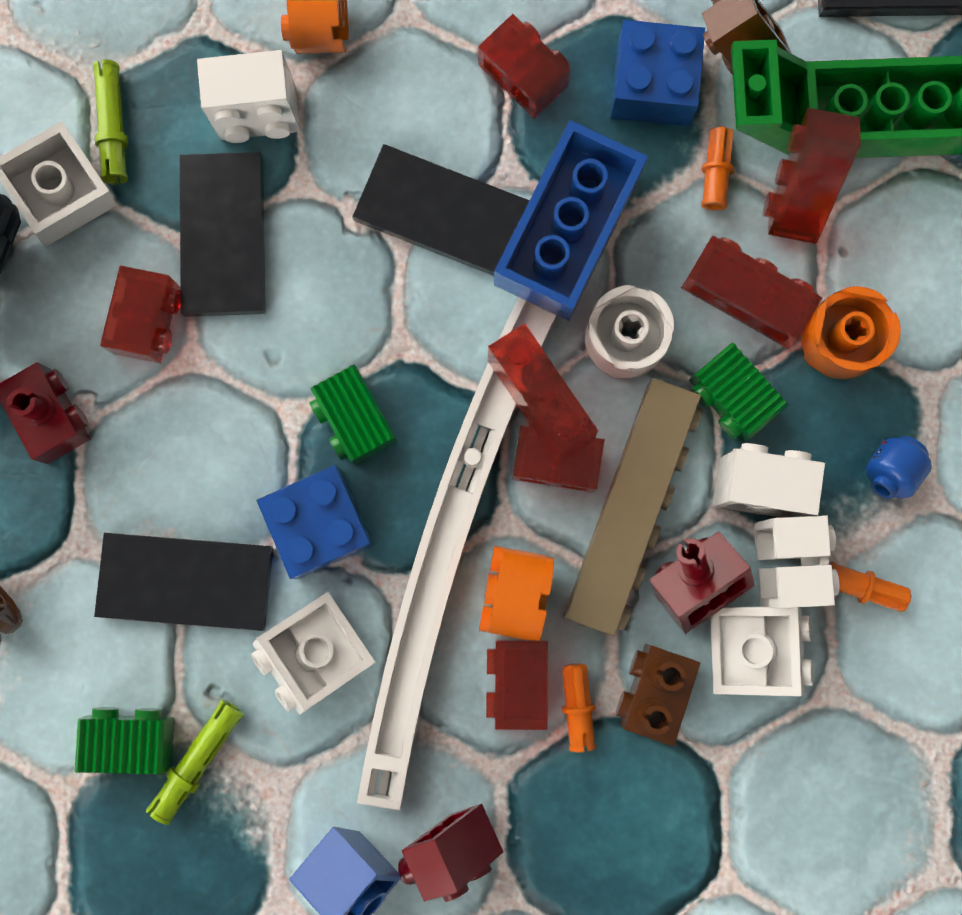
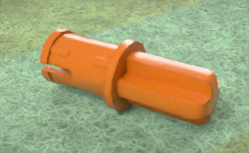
M718 126L710 130L707 159L701 168V171L705 174L701 207L707 210L720 211L727 209L729 177L734 173L735 168L731 164L734 132L725 126Z
M835 562L829 563V565H832V569H835L838 573L839 592L857 597L858 602L862 604L869 601L899 612H904L908 608L912 598L909 588L877 578L872 571L862 573L838 565Z
M568 664L562 668L565 705L562 706V713L567 715L569 751L584 752V747H587V751H592L597 748L592 711L596 710V705L591 703L588 669L585 664Z

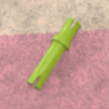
M103 59L101 60L103 69H101L99 61L93 63L98 133L95 135L94 140L95 146L98 147L100 153L101 180L106 184L117 185L119 184L118 177H120L122 184L128 181L125 149L128 148L129 144L128 136L123 131L120 65L115 61Z
M221 699L212 716L192 742L184 757L176 767L172 766L167 772L166 777L168 779L146 809V812L151 814L150 817L161 824L170 825L189 794H194L199 788L200 784L198 781L226 742L234 727L245 715L243 711H240L234 704Z

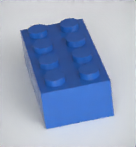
M569 120L494 271V286L570 321L640 179L648 156Z

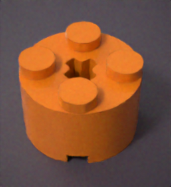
M287 0L288 15L281 16V32L283 40L289 41L291 49H294L296 54L347 52V47L342 41L349 38L347 0Z
M852 286L835 292L814 308L803 324L801 344L805 362L823 375L834 379L846 380L862 376L881 365L896 350L901 333L900 320L897 313L893 314L891 308L886 303L888 300L881 293L873 289Z
M494 546L490 571L497 572V575L488 574L484 604L491 605V607L483 606L479 631L529 641H540L547 610H545L547 598L550 596L554 558L543 554Z

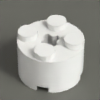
M625 285L608 291L597 301L585 328V345L591 360L599 369L613 378H634L649 372L659 363L671 344L674 331L672 312L666 301L651 290L647 291L635 286ZM623 326L627 331L634 329L637 332L633 339L630 336L624 337L620 333Z

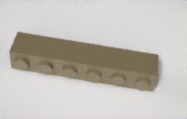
M652 378L648 383L563 614L564 618L611 636H615L617 629H625L632 610V606L626 605L631 589L638 590L646 572V566L641 565L642 558L646 549L653 550L661 527L655 525L660 509L665 511L668 509L675 491V487L669 485L674 470L679 472L682 470L689 452V448L683 446L688 431L693 433L696 431L703 413V409L697 407L701 395L656 378Z

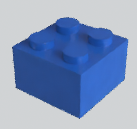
M623 20L617 44L610 118L690 126L699 104L704 49L703 33L705 28Z
M336 465L256 500L290 579H301L374 546L344 474Z

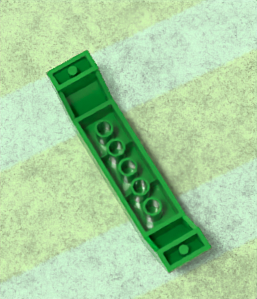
M777 40L733 41L731 45L736 130L797 160L962 154V56L804 61L778 47Z

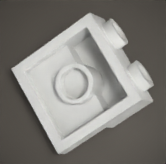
M329 592L263 633L252 643L256 649L255 652L251 653L254 664L264 676L271 672L280 686L275 690L279 702L288 712L295 708L298 715H301L375 663Z
M724 607L712 615L713 694L803 696L806 693V686H813L814 683L812 659H804V642H811L812 640L810 615H803L802 607Z

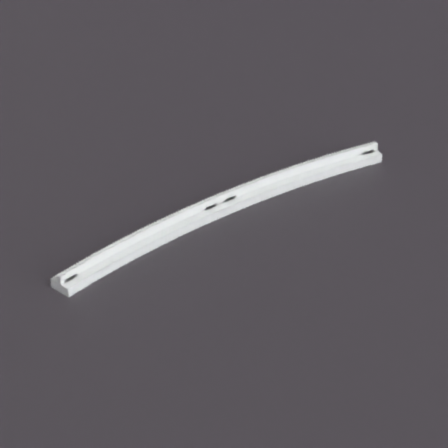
M520 297L507 320L472 399L448 460L420 541L380 686L361 777L358 804L399 811L402 806L410 756L425 686L460 558L481 495L510 419L540 350L557 315ZM480 425L481 428L475 440L473 448H470L474 436L476 434L477 428ZM466 464L458 488H456L455 486L462 471L463 465ZM474 468H476V469H475V472H474V474H473L472 480H471V482H470V479H471L472 473H473V471H474ZM379 770H382L378 794H375ZM389 780H390L389 792H388V796H387L388 785H389Z

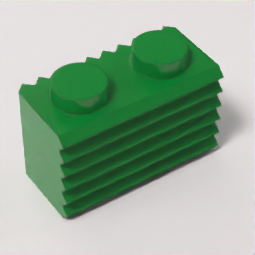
M733 342L689 380L694 386L690 391L701 395L699 403L705 408L711 405L721 417L718 423L723 431L734 440L739 437L743 443L751 439L789 406L787 401L777 393L770 382L760 374L759 370L754 367L753 363L743 355L742 351Z
M355 364L310 388L316 399L309 402L319 422L323 424L328 421L332 427L335 436L329 438L340 460L348 457L350 462L356 465L398 442Z
M116 707L92 708V715L78 718L74 772L159 775L167 772L172 767L174 717H161L162 709L157 708L135 709V716H119V708Z

